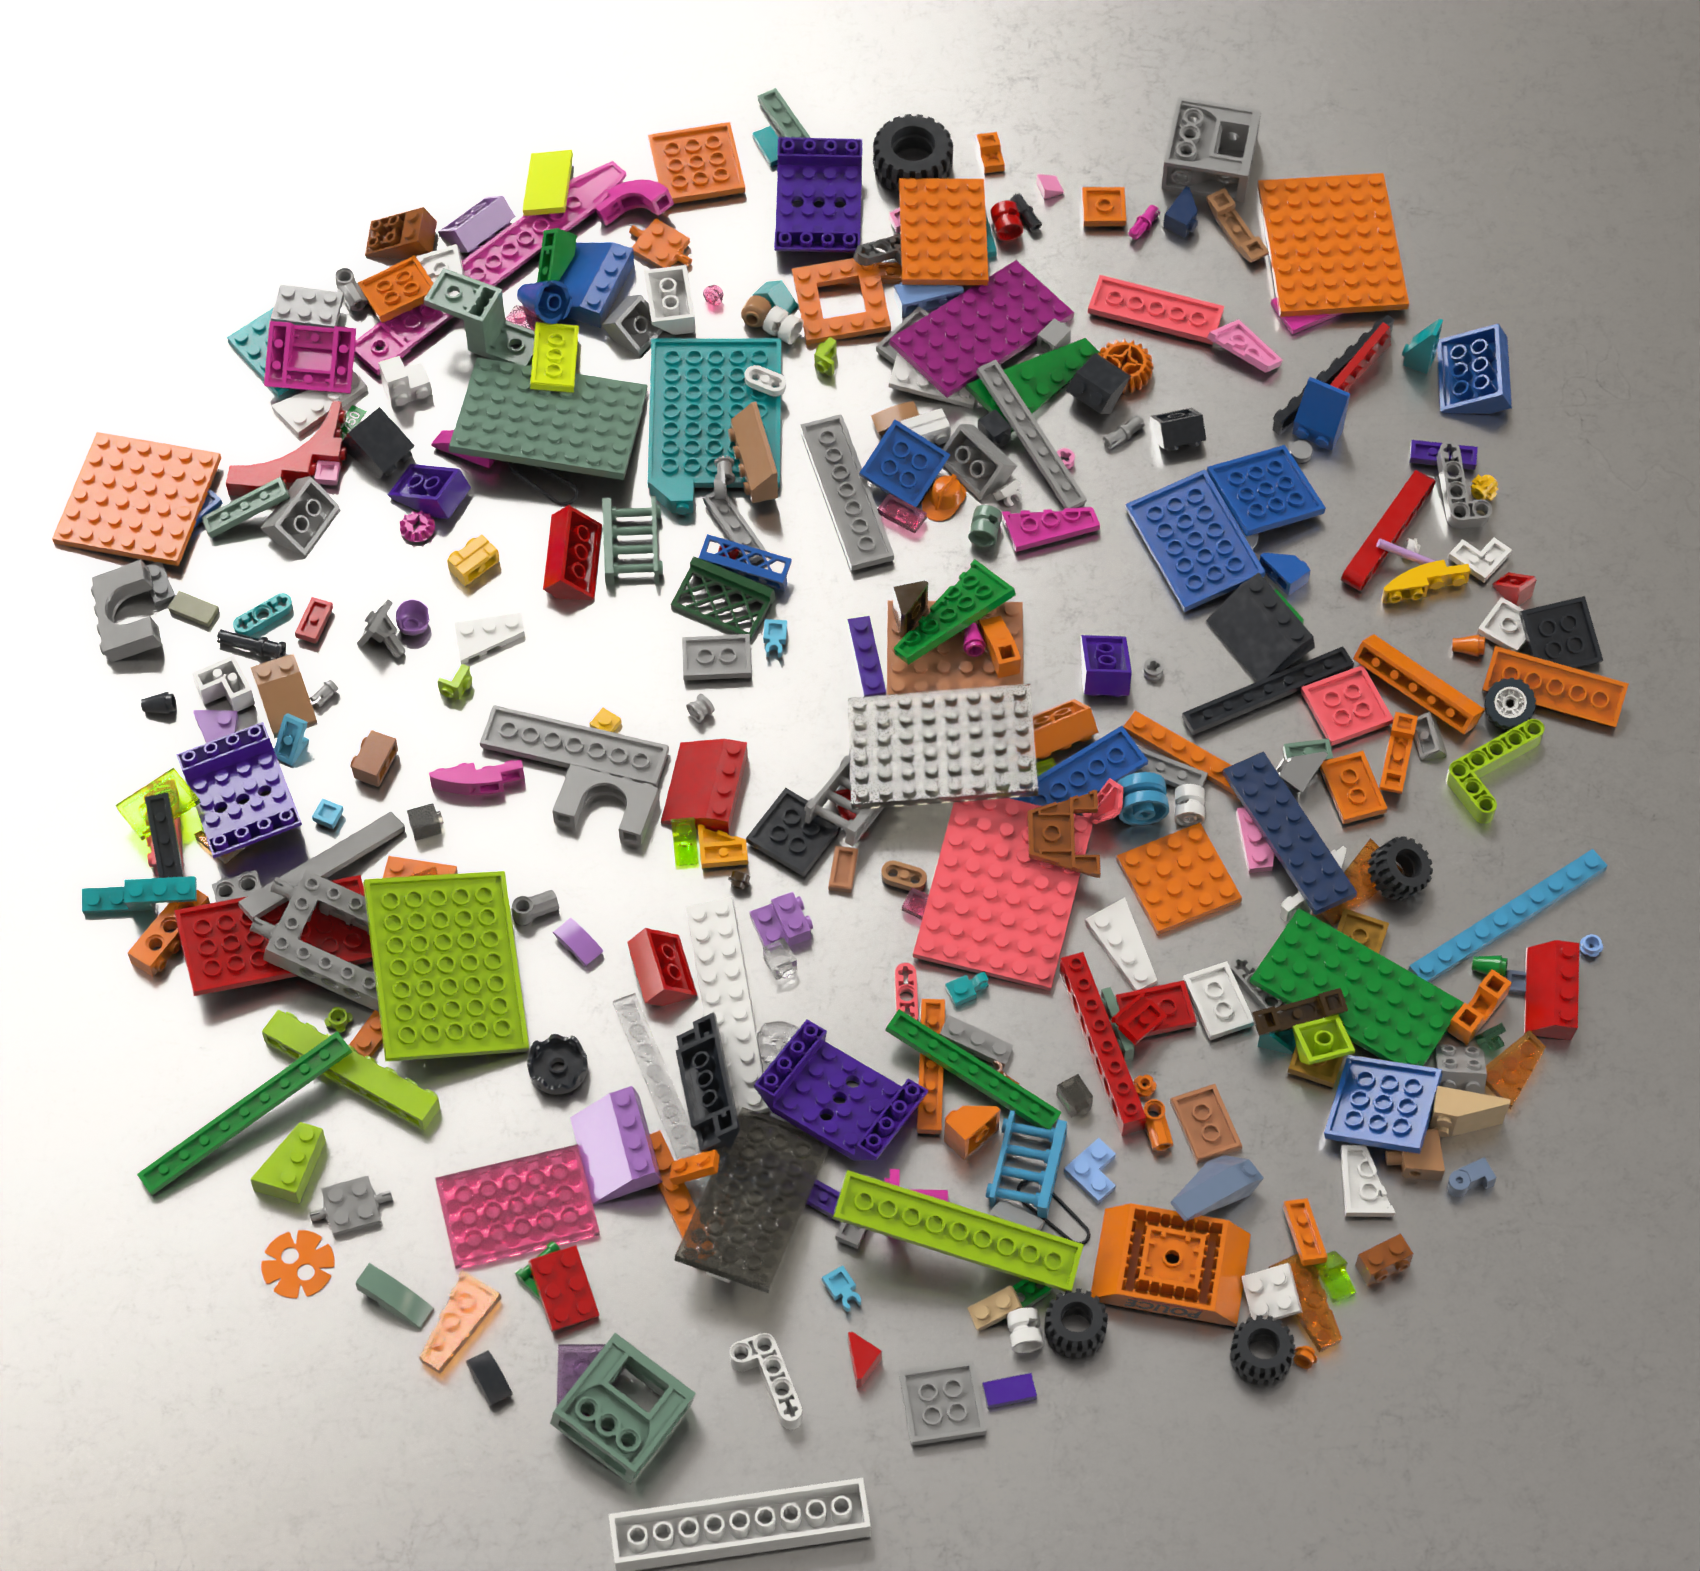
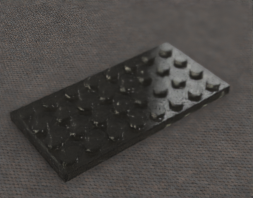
M742 1107L738 1115L740 1131L731 1150L726 1146L723 1148L719 1158L718 1172L712 1174L675 1254L674 1261L769 1293L831 1147L791 1123Z

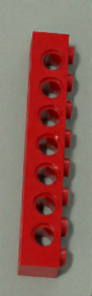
M1084 952L1062 957L1059 971L1121 1136L1145 1130V1112Z

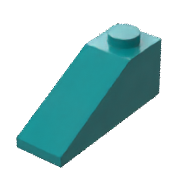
M1439 318L1413 336L1410 344H1405L1401 355L1404 356L1403 366L1428 374L1435 359L1443 319Z

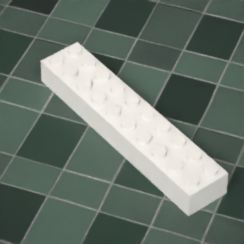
M863 1478L609 1514L616 1571H635L864 1538L871 1535Z

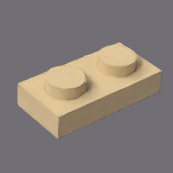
M1010 1285L967 1308L976 1329L980 1332L1007 1318L1009 1312L1022 1308V1305L1014 1287Z

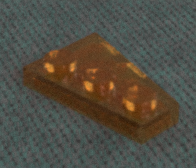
M1530 1031L1526 1032L1486 1065V1086L1497 1097L1510 1099L1508 1107L1510 1110L1546 1049V1046Z

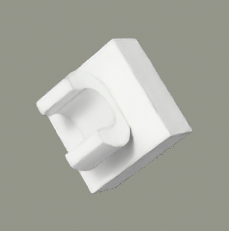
M1015 479L994 492L993 496L997 501L1004 499L1005 505L1011 507L1014 505L1011 501V496H1014L1017 501L1022 499L1021 493L1016 491L1022 485L1018 479Z

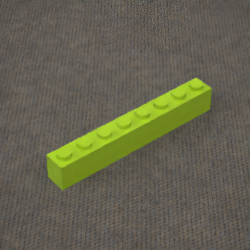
M279 1009L262 1030L266 1043L296 1060L331 1036L327 1033L325 1035L320 1033L310 1023L304 1024L300 1022L294 1014L290 1012L284 1013ZM350 1045L348 1046L351 1048L352 1053L323 1073V1075L424 1131L440 1109L436 1093L429 1089L423 1090L410 1078L404 1079L398 1076L396 1071L390 1067L384 1068L378 1065L372 1057H364L358 1054L357 1050Z

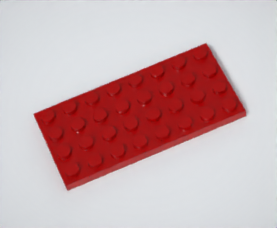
M361 875L331 880V882L365 897ZM246 897L174 910L193 997L298 976L263 960L269 939L250 931L253 922L239 907V901ZM289 901L259 919L275 926L281 920ZM318 902L312 912L310 921H307L304 926L300 940L354 965L372 962L370 935L367 934V931L352 924L348 926L345 924V921L330 914L328 916L324 915L318 908Z

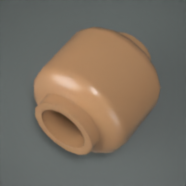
M754 295L749 297L741 310L742 320L750 327H762L767 314L772 309L771 304L762 296Z

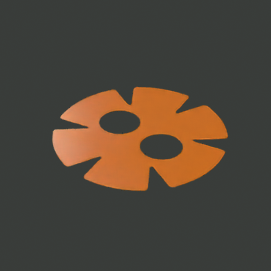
M298 1230L296 1243H294L290 1232H286L275 1238L266 1248L265 1253L276 1260H263L261 1262L263 1278L266 1284L281 1278L274 1288V1292L284 1297L298 1298L300 1285L306 1296L313 1295L321 1290L331 1278L330 1274L319 1268L334 1267L335 1259L332 1248L327 1244L315 1250L322 1237L314 1232ZM287 1248H294L299 1253L297 1261L292 1264L283 1262L281 1258L282 1252ZM304 1264L311 1265L315 1270L314 1276L309 1280H301L297 1275L298 1268Z

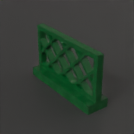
M693 556L689 563L690 568L670 604L671 607L734 634H750V640H752L769 606H772L776 599L774 589ZM695 575L702 578L703 584L691 588L689 581ZM716 584L722 587V593L714 596L710 595L708 587ZM706 589L708 598L696 602L693 593ZM735 593L741 594L744 601L731 605L728 596ZM691 594L694 603L685 606L678 603L682 596ZM726 597L728 606L716 610L713 601ZM756 601L763 604L761 610L751 613L748 604ZM710 602L713 611L707 614L701 613L698 606ZM745 605L748 615L736 619L733 609ZM731 611L734 620L728 622L720 621L719 614ZM751 619L753 625L750 631L741 630L738 623Z

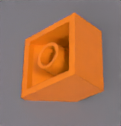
M961 1106L957 1111L952 1110L945 1118L944 1142L963 1160L967 1159L999 1130L1000 1109L997 1106Z

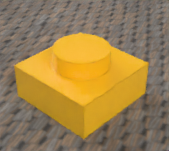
M602 707L589 723V726L615 732L622 721L620 717Z

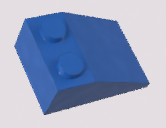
M1309 377L1294 421L1292 434L1300 439L1313 442L1321 448H1327L1332 451L1343 432L1350 393Z

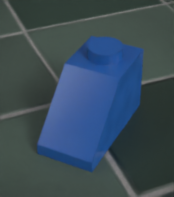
M1262 553L1260 555L1259 562L1265 570V574L1287 596H1290L1308 583L1310 576L1309 566L1296 555Z

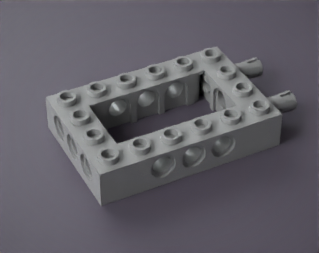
M307 870L296 886L276 877L270 892L289 899V904L281 920L274 926L255 917L250 927L251 932L253 931L269 939L263 960L379 1012L374 973L300 940L304 926L307 921H310L312 912L318 902V908L324 915L328 916L330 914L345 921L346 925L350 926L352 924L367 931V934L370 935L365 897Z

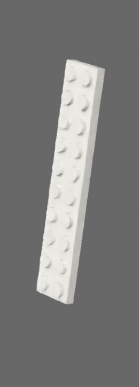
M730 896L688 906L686 910L704 1016L713 1012L716 1014L738 1119L770 1112L769 1107L754 1088V1084L764 1072L733 898Z

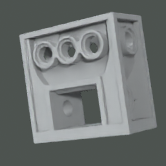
M1178 97L1164 159L1161 189L1182 192L1188 186L1192 194L1208 196L1225 188L1234 201L1244 203L1258 137L1261 110ZM1219 148L1244 152L1243 158L1218 154Z

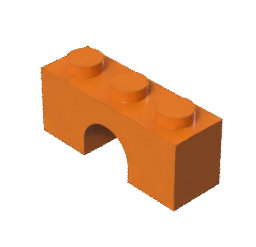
M1492 969L1479 984L1471 1001L1468 1004L1464 1003L1451 1019L1448 1033L1468 1045L1507 997L1512 982Z

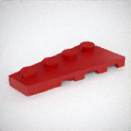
M1383 322L1330 385L1347 392L1350 386L1391 346L1390 326Z

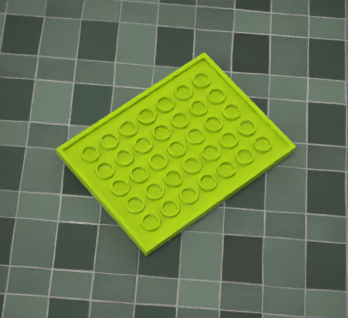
M505 871L364 879L363 885L385 1062L528 1051L529 1042Z

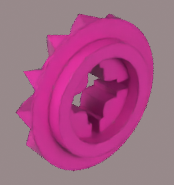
M412 510L410 514H404L403 519L400 521V533L408 541L422 542L430 538L434 533L435 522L430 513L426 514L422 510L420 512ZM420 521L421 526H418L414 531L413 525Z

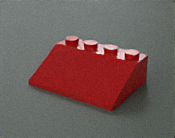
M725 738L680 742L661 824L697 830L698 825L701 824L705 826V829L714 832L719 830L729 835L748 757L747 742Z

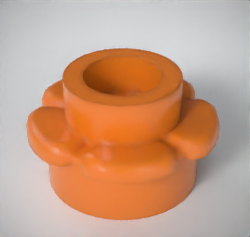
M1147 1074L1144 1076L1139 1075L1133 1081L1137 1094L1140 1097H1149L1157 1087L1153 1077Z
M1298 1346L1295 1348L1293 1360L1299 1367L1309 1369L1313 1363L1317 1362L1318 1358L1313 1348L1309 1346Z

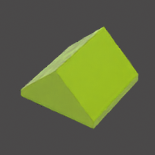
M1339 1015L1293 1026L1297 1051L1302 1063L1311 1065L1355 1053L1353 1044Z

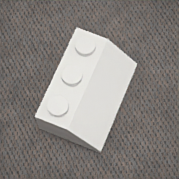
M681 265L644 270L652 325L674 335L696 332L687 266Z

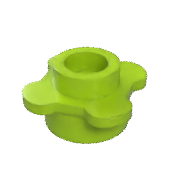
M334 1007L329 1012L328 1018L324 1020V1023L327 1027H333L336 1031L342 1033L346 1030L345 1027L348 1022L353 1020V1015L349 1012L347 1013L343 1008Z

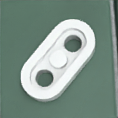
M757 365L751 366L745 371V383L753 389L771 396H780L786 390V379L781 374Z

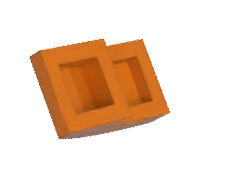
M997 132L977 134L976 140L984 173L1005 171V163L1001 154V144Z

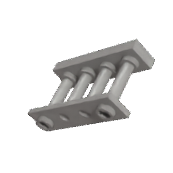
M854 749L849 756H844L837 771L816 797L809 799L804 809L806 811L805 822L810 823L817 814L844 829V832H846L845 843L852 847L898 791L902 773L895 769L889 776L883 777L858 764L859 750ZM851 771H854L879 784L880 787L877 791L874 790L872 792L846 777ZM841 785L868 799V803L865 806H859L834 791ZM830 800L855 813L856 818L848 821L823 808V806Z

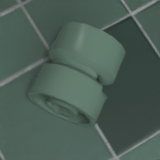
M980 505L974 509L972 524L968 533V538L973 544L990 547L996 543L998 529L1002 520L1001 511L990 505Z

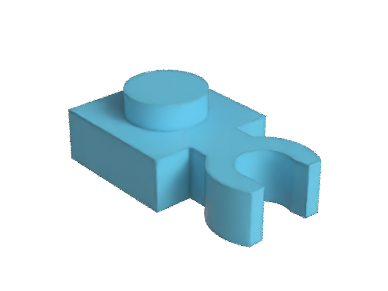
M765 619L763 643H767L765 646L766 657H769L770 651L774 649L778 651V657L781 658V644H786L787 620Z
M843 1265L822 1277V1282L833 1299L842 1298V1306L845 1311H850V1305L847 1303L849 1300H855L858 1306L861 1305L860 1295L852 1292V1290L856 1289V1284Z

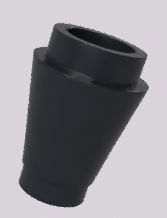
M166 691L141 699V709L143 712L170 714L171 711H176L177 703L174 693Z

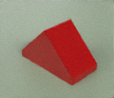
M1508 572L1492 585L1506 600L1519 607L1532 597L1537 580L1535 576Z
M848 1332V1346L856 1387L860 1388L882 1360V1350L854 1332Z

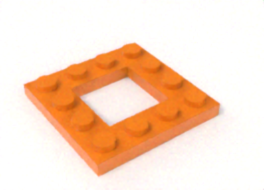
M852 258L792 268L800 316L804 321L803 331L806 345L825 342L829 337L839 340L891 331V323L878 263L863 266ZM859 280L865 312L823 319L817 287Z

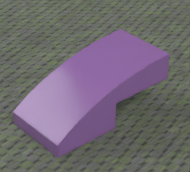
M569 918L552 932L567 951L570 949L584 967L604 951L572 918Z

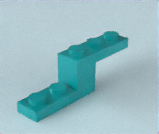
M196 876L124 879V886L82 888L83 913L154 910V903L197 901Z

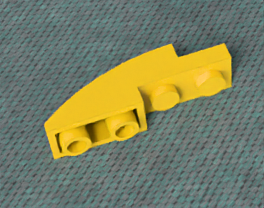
M1439 560L1412 568L1393 579L1384 587L1381 598L1382 603H1397L1409 599L1419 600L1426 597L1428 589L1466 584L1471 572L1469 564L1446 567L1445 560Z

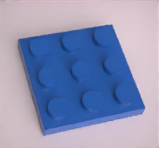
M894 419L859 472V475L915 511L949 459L950 454Z

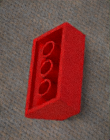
M570 505L551 514L543 590L558 599L591 601L595 595L602 524Z
M1554 940L1527 947L1524 1034L1572 1040L1578 1029L1579 943Z

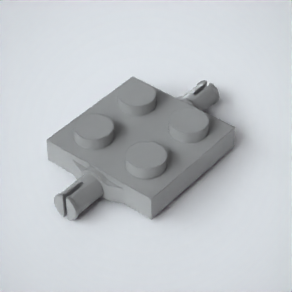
M369 1175L321 1188L324 1209L309 1212L312 1222L326 1218L331 1226L333 1236L380 1224L379 1203L393 1200L391 1190L376 1194L371 1186Z

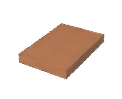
M1216 1084L1170 1098L1171 1106L1196 1164L1242 1150L1241 1141Z

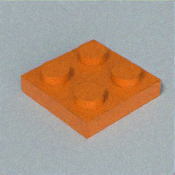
M1082 187L1083 226H1126L1125 187Z

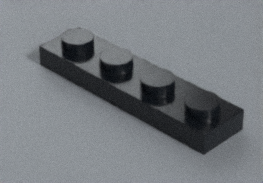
M169 793L145 797L159 878L184 877Z

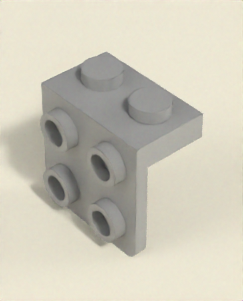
M1448 1044L1436 1046L1437 1068L1442 1069L1443 1073L1440 1082L1441 1087L1479 1094L1485 1093L1487 1071L1483 1049L1475 1046L1455 1047Z

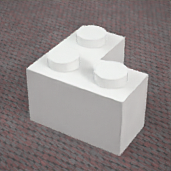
M400 356L379 362L383 389L391 408L433 395L431 381L422 362L404 367Z
M234 655L192 673L195 687L204 705L225 695L233 711L238 712L255 704L252 689Z

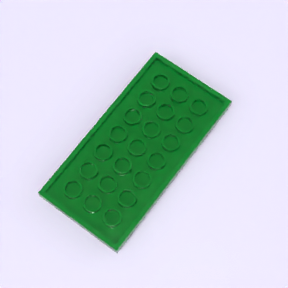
M1300 908L1297 909L1250 978L1251 984L1286 1004L1341 988L1348 1011L1339 1014V1017L1351 1042L1383 1060L1419 1066L1425 1065L1448 1030L1451 1019L1464 1004L1463 1001Z

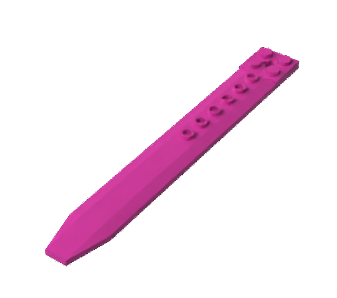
M612 160L574 177L569 182L564 213L523 215L462 260L464 275L492 286L497 285L541 252L545 230L559 228L568 232L596 211L595 207L608 198L606 191L621 184L627 177V172ZM421 304L383 323L380 321L357 338L354 355L375 374L379 375L381 374L379 362L397 356L402 358L411 351V348L454 316ZM376 346H384V349L377 351Z

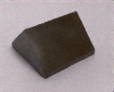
M927 581L893 587V613L901 638L911 631L928 607L929 582Z

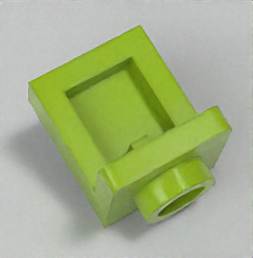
M829 337L817 347L814 354V367L819 372L826 373L829 376L834 374V361L831 359L837 354L836 340Z
M461 664L452 681L439 677L437 681L439 692L445 697H453L460 700L465 689H469L472 684L473 677L471 676L470 667Z

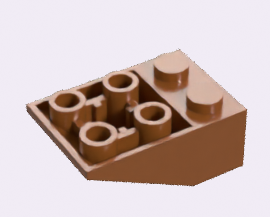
M425 207L372 220L370 222L364 255L366 257L406 260L414 255L417 258V256L433 251L438 221Z

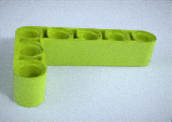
M1527 720L1450 764L1446 783L1478 823H1490L1493 820L1497 807L1495 798L1481 782L1480 778L1540 745L1545 730L1544 724L1540 720Z

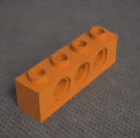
M197 890V901L168 903L127 952L131 964L152 977L158 971H162L171 955L176 954L181 948L174 910L210 904L209 897ZM171 929H176L172 933H167ZM155 947H161L159 950H153Z

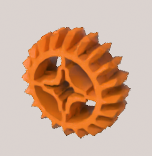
M1125 338L1120 343L1117 340L1114 341V344L1108 342L1106 347H1102L1100 353H1098L1131 375L1122 392L1123 394L1126 390L1133 393L1135 388L1141 390L1142 385L1146 386L1148 379L1152 377L1154 367L1152 355L1148 354V349H1142L1141 343L1135 345L1134 340L1128 343Z

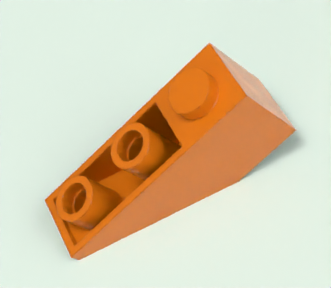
M996 616L979 620V625L997 677L1003 678L1019 674L1021 657L1015 640L1002 617Z

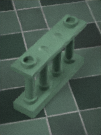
M651 496V507L621 509L612 507L611 498H602L605 585H614V576H618V574L654 572V582L659 583V574H663V561H658L657 518H661V505H656V496ZM652 516V526L617 527L612 522V520H617L619 517ZM652 535L653 545L617 546V544H613V539H616L617 536ZM653 553V563L626 565L614 563V557H618V555Z

